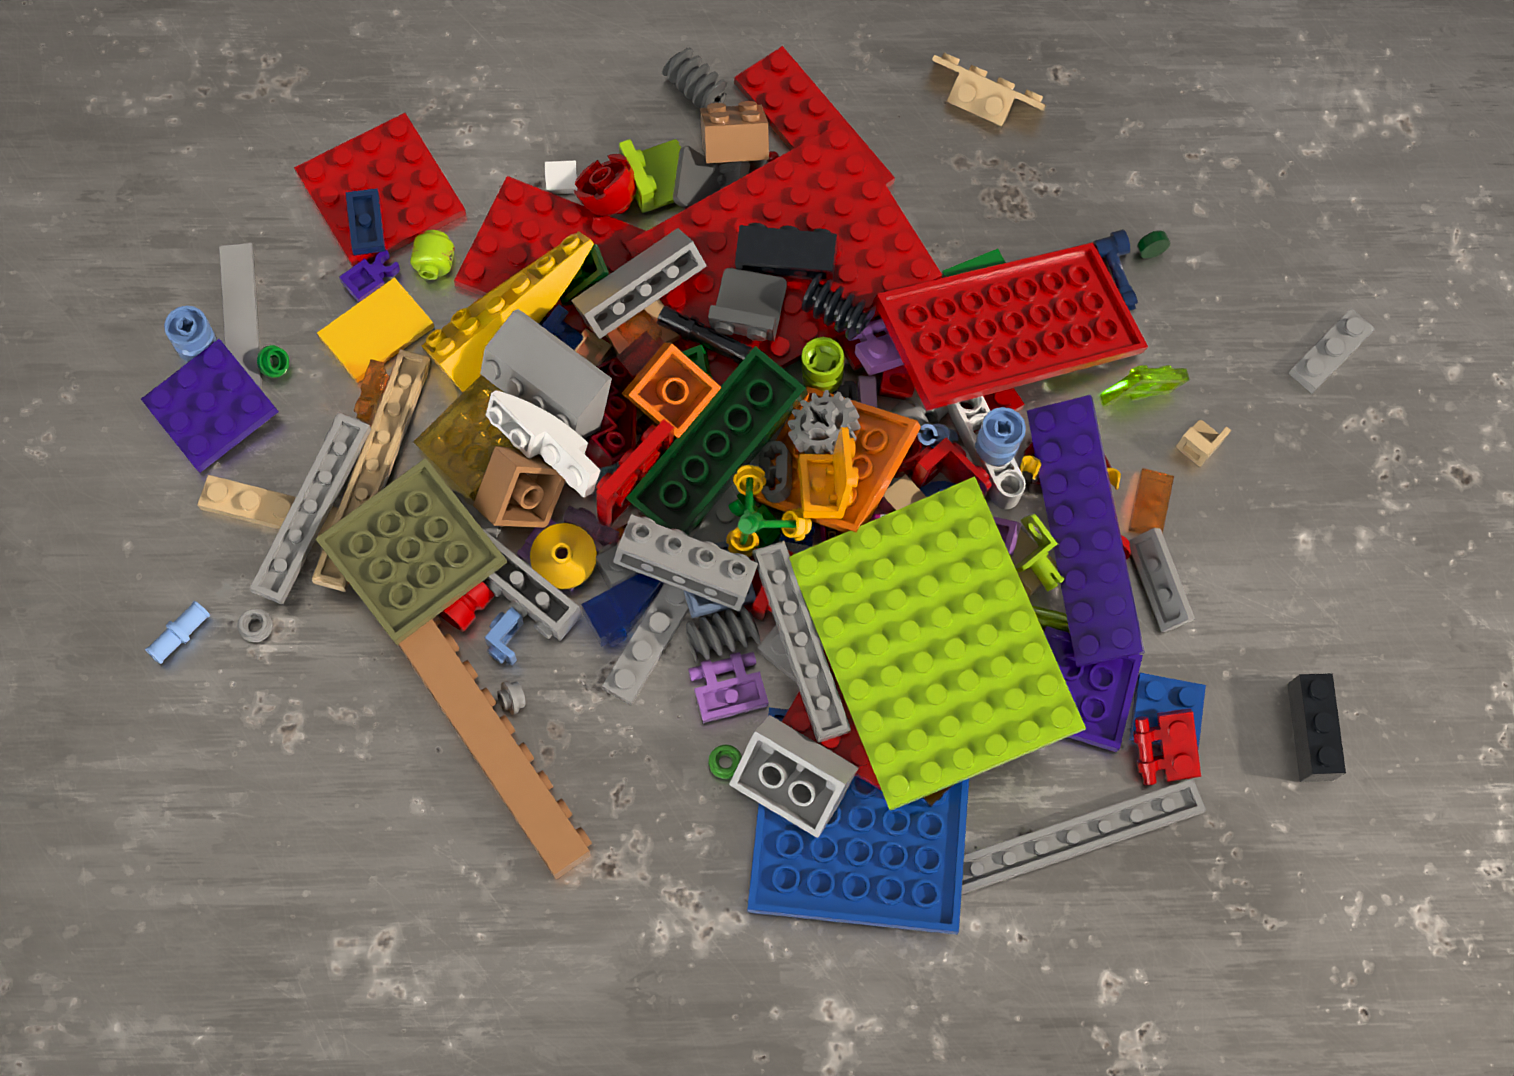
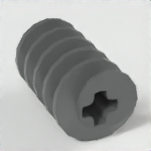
M690 47L675 54L665 64L662 74L667 76L672 84H676V88L680 92H684V95L689 100H693V104L697 108H707V105L711 103H724L727 95L724 92L727 82L723 79L716 83L719 74L716 71L708 74L710 66L707 63L699 67L702 58L699 55L691 58L693 50Z
M743 605L740 611H737V616H735L731 609L725 610L724 621L718 613L712 614L711 625L705 617L699 619V628L692 621L686 624L688 644L696 663L698 653H701L706 661L710 660V649H714L719 657L723 656V645H727L731 652H735V644L738 640L744 648H748V637L751 636L757 644H761L755 619L752 613L748 612Z

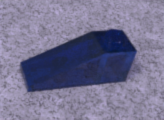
M640 573L582 603V613L600 646L603 647L608 643L610 646H614L624 641L628 637L627 633L632 631L665 582Z

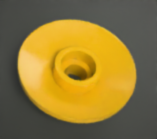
M559 523L547 527L536 537L530 551V562L532 569L557 589H570L581 585L590 577L596 566L597 550L593 539L584 529L574 524ZM561 548L568 550V555L564 559L556 557L557 551Z

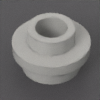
M255 608L247 610L240 616L237 627L240 635L245 640L260 642L270 635L273 623L267 612ZM253 622H261V628L259 630H250V626Z
M517 681L501 683V690L497 691L501 708L508 710L511 715L517 714L519 709L524 708L526 704L520 684Z

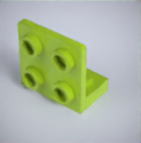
M631 139L619 143V154L624 155L628 159L634 171V179L638 188L635 198L642 213L674 202L673 192L681 149L677 139L642 151L640 149L635 150Z

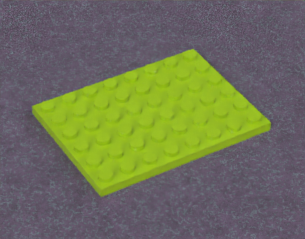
M975 476L861 525L857 533L850 530L789 557L799 588L889 810L897 809L1086 730Z

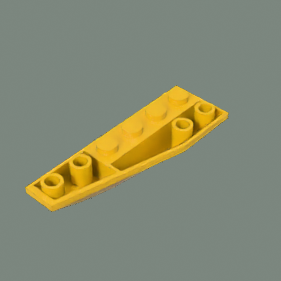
M580 232L566 237L560 245L470 306L458 310L451 317V321L447 325L430 333L426 338V342L421 347L446 376L464 392L482 377L480 372L484 349L511 313L519 309L539 324L571 283L594 243Z

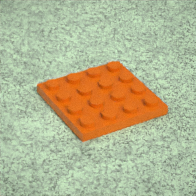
M807 386L808 395L804 400L808 403L812 401L813 393L818 398H821L824 391ZM851 400L859 413L860 418L857 421L861 426L859 430L853 431L857 439L855 441V456L852 459V467L858 468L857 487H852L851 506H846L843 519L811 518V521L844 533L850 530L857 533L859 526L868 523L921 428L917 420ZM800 404L796 409L801 410L803 407ZM793 414L790 415L776 441L783 442L792 455L791 493L788 498L779 503L768 501L762 492L753 495L756 502L784 512L802 508L798 458L799 454L805 453L804 451L800 453L788 434L791 431L788 421L795 420ZM780 453L776 454L775 459L771 460L774 466H776V457L781 455ZM775 478V486L770 488L771 491L775 490L777 484H780L777 478Z

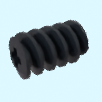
M819 273L805 292L802 310L807 313L813 310V317L815 319H820L824 316V324L826 326H831L835 323V331L841 333L846 330V338L852 340L860 335L868 326L875 314L876 307L873 306L865 312L866 301L864 299L854 305L855 294L853 292L846 298H843L844 287L839 286L833 292L831 290L833 280L829 279L822 285L820 284L822 273Z

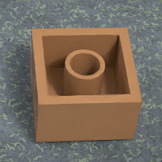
M743 101L738 103V106L726 107L724 103H711L707 105V108H700L701 140L706 163L769 160L768 121L762 104L757 105L754 101Z
M495 447L473 506L494 526L547 528L565 479L551 465H548L540 454L529 459L517 448Z

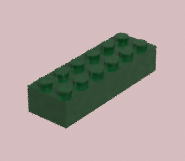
M756 346L721 385L722 388L681 437L676 438L626 497L630 503L648 518L655 521L656 524L668 529H679L689 536L734 483L733 476L737 473L738 468L751 463L762 447L767 444L790 417L793 409H796L801 404L800 401L804 400L808 395L805 386Z

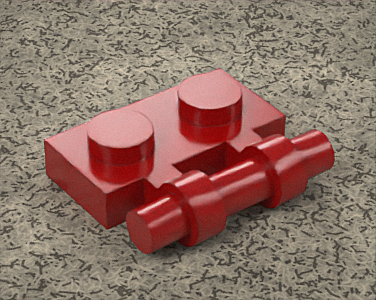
M1191 708L1157 713L1158 726L1149 727L1147 716L1135 718L1136 730L1133 731L1134 743L1138 744L1140 759L1137 760L1138 772L1142 773L1144 785L1156 784V771L1164 769L1167 782L1201 777L1194 715ZM1155 740H1160L1162 755L1153 756L1152 742Z

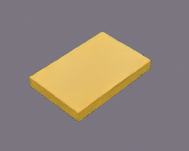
M394 277L318 331L317 335L351 377L359 383L396 356L400 349L404 350L435 326L432 320Z

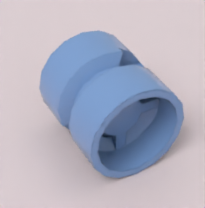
M178 307L171 311L165 320L164 328L168 339L180 358L187 362L217 341L216 335L206 316L196 307Z
M1005 407L995 408L988 412L982 422L975 442L976 452L983 461L990 465L999 466L1007 464L1014 458L1026 431V425L1021 415L1013 409Z

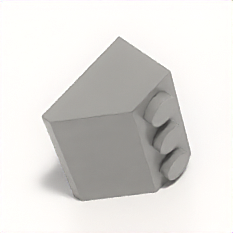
M769 715L754 731L729 785L819 838L845 796L859 767Z

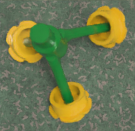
M741 466L733 476V482L737 490L745 495L744 515L739 519L738 527L728 533L726 543L729 544V552L744 554L747 557H751L752 551L756 550L755 548L759 545V538L755 532L761 528H781L786 537L794 538L795 541H801L805 538V534L810 532L812 526L811 518H803L802 508L785 512L782 520H765L760 513L754 511L753 495L760 493L763 485L765 486L766 484L765 472L758 466Z

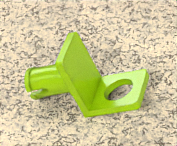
M1033 513L1023 517L1020 521L1039 547L1019 562L1015 568L1017 573L1031 568L1048 592L1057 587V583L1060 584L1064 581V577L1060 575L1047 557L1048 551L1058 543L1037 515ZM1033 525L1040 531L1041 535L1035 530Z

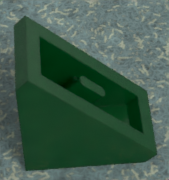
M594 244L577 274L561 295L560 301L562 306L572 305V299L609 275L598 245Z

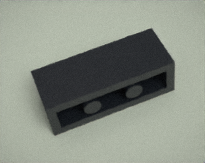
M750 223L748 226L740 225L735 258L736 269L776 277L813 280L819 273H822L821 281L834 280L837 234L821 228L813 229L811 232L800 231L794 226H781L778 229L767 228L766 225L761 223Z
M1333 673L1299 674L1287 684L1300 782L1334 781L1346 774Z

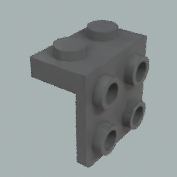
M684 146L679 152L673 200L676 204L686 209L749 174L750 163L747 161L728 162L722 165L706 163L704 155L690 146Z
M734 268L725 269L716 306H710L708 315L710 327L724 335L737 334L747 336L755 341L768 340L775 342L787 289V281L781 277Z

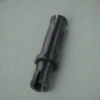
M667 305L662 308L657 318V325L681 335L682 340L687 342L691 340L738 364L753 349V347L741 343L734 338L716 332L714 329L699 322V318L695 316L690 318Z

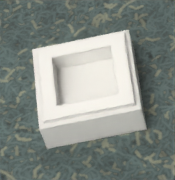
M576 160L545 162L546 191L552 194H574V190L577 191L575 185L577 179Z

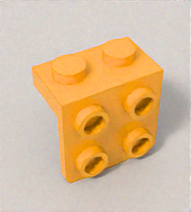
M840 427L833 454H799L798 470L803 518L843 519L846 506H851L852 487H857L858 468L852 467V459L855 456V439L849 438L848 427Z

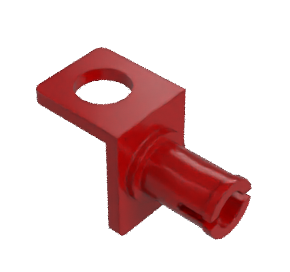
M904 365L883 371L879 388L880 395L906 400L905 397L913 396L914 384Z

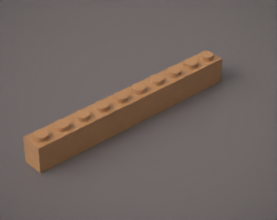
M437 615L399 643L398 646L557 880L591 856L590 850L587 847L592 842L581 826L575 830L568 818L573 816L570 809L562 798L556 801L549 790L553 788V785L543 770L537 773L530 762L534 760V757L524 742L520 745L515 742L511 734L516 732L505 714L500 718L492 708L497 704L486 687L482 690L479 689L474 681L478 677L476 671L468 660L463 663L460 661L455 653L460 649L450 633L443 636L437 625L442 623Z

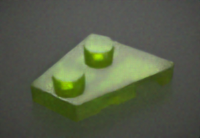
M1141 365L1132 368L1128 376L1101 393L1100 397L1103 406H1109L1126 394H1129L1131 401L1165 395L1176 390L1190 379L1186 368H1172L1170 365L1148 368L1147 365Z

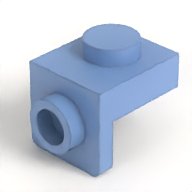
M512 607L506 613L501 612L494 618L490 624L491 630L484 638L489 647L487 652L491 657L501 664L506 661L513 666L517 661L516 655L505 645L524 623L522 615Z

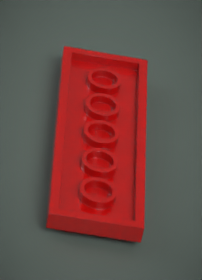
M783 46L734 77V84L748 101H754L757 105L762 104L769 126L790 150L842 121H846ZM846 121L887 188L893 185L895 177Z

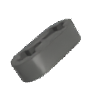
M771 441L762 447L759 454V467L765 472L764 477L766 478L765 486L763 485L761 492L768 501L779 503L788 498L792 490V455L783 442ZM780 453L781 455L776 457V466H774L771 460L775 459L776 454ZM775 478H777L780 484H777L775 490L771 491L770 488L775 486Z

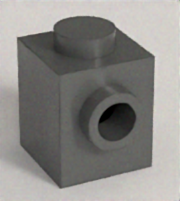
M616 542L603 547L599 551V555L596 556L597 569L612 595L642 580L641 573L613 563L618 547Z

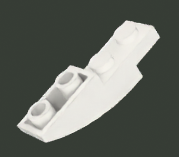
M497 390L491 393L486 417L492 425L497 427L511 441L514 447L519 449L529 459L540 454L544 461L551 465L565 479L567 484L574 488L583 498L594 492L601 470L585 455L588 445L585 439L560 419L530 402Z

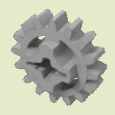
M828 390L824 391L821 398H818L813 393L812 401L809 403L801 400L800 403L803 408L801 410L793 409L792 414L795 420L788 421L791 429L788 433L797 450L800 453L804 451L805 454H826L829 452L833 454L840 427H848L849 438H854L855 441L857 438L853 431L859 430L861 427L857 421L860 418L859 413L848 397L844 399L840 392H837L832 397Z

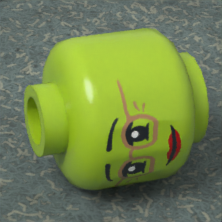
M426 230L414 240L410 264L419 272L422 278L435 280L439 276H444L450 272L455 246L447 234L438 230Z

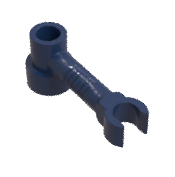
M1122 229L1110 233L1109 237L1095 240L1093 243L1101 258L1106 257L1115 284L1130 311L1136 309L1135 304L1138 303L1132 286L1129 285L1119 256L1129 254L1131 250L1128 235Z

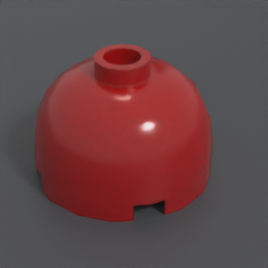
M622 154L607 155L609 161L602 164L599 160H596L585 168L576 179L575 185L578 189L577 191L574 190V194L592 213L602 216L621 214L630 207L631 202L634 200L638 189L634 179V171L628 159Z

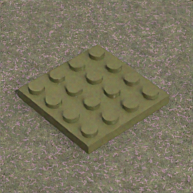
M426 458L315 538L396 645L507 563L506 558Z

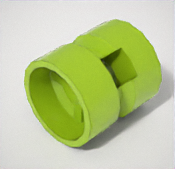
M820 337L809 341L803 348L801 356L803 383L806 387L809 386L821 391L828 390L829 393H832L840 387L843 381V349L838 342L831 338Z

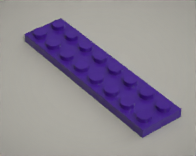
M1087 395L1026 410L1035 457L1041 462L1039 478L1050 534L1058 543L1053 549L1058 572L1064 577V581L1060 585L1076 666L1081 667L1144 654L1145 651L1093 397Z

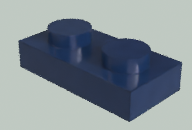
M378 188L346 192L353 254L360 255L386 251Z

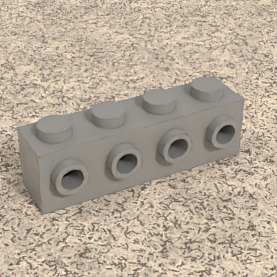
M677 228L571 301L586 325L601 339L704 269L706 264L694 242Z
M632 514L617 547L613 561L615 564L740 611L758 565L757 562L751 561L744 554H733L720 549L715 543L694 539L679 529H668L656 524L655 521L648 517H637Z
M483 529L507 560V563L487 577L484 583L493 592L494 596L499 597L502 594L511 602L508 606L520 613L522 618L528 615L537 623L534 627L548 639L553 635L561 641L582 617L580 607Z

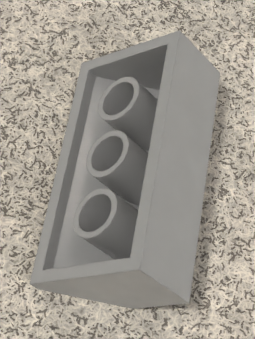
M514 310L485 347L480 374L504 393L530 402L560 419L583 439L600 431L612 378L521 310Z

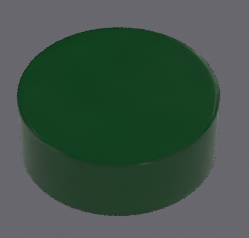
M1153 231L1140 239L1137 248L1143 258L1149 259L1165 252L1171 243L1164 231Z

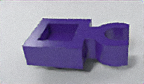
M387 250L379 252L373 264L370 265L366 259H363L339 276L341 283L358 303L385 284L382 278L393 277L399 273L400 267L397 262H394L391 266L383 265L385 261L390 259Z

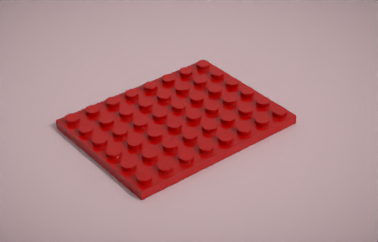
M845 120L625 243L626 249L633 259L677 228L694 242L706 267L659 299L664 306L667 305L690 318L695 316L699 318V322L710 327L708 319L710 306H716L724 270L727 268L736 269L735 258L740 225L748 226L750 223H761L766 225L767 228L778 229L781 226H794L800 231L811 232L813 229L821 228L837 234V254L831 290L834 292L839 286H843V298H846L853 292L855 294L854 305L864 299L866 301L865 312L873 306L876 307L873 300L877 293L942 278V273ZM784 278L787 281V289L775 342L768 340L755 341L747 336L737 334L727 336L753 348L756 346L783 369L802 359L803 348L809 341L820 337L833 340L845 334L846 330L838 333L834 329L835 323L831 326H826L824 324V316L820 319H815L813 317V310L808 313L802 310L803 298L812 280ZM820 281V284L823 285L827 281ZM877 307L873 318L880 315ZM681 335L679 336L686 350L700 345L691 340L688 342L682 340ZM705 348L708 354L711 376L721 386L739 364Z

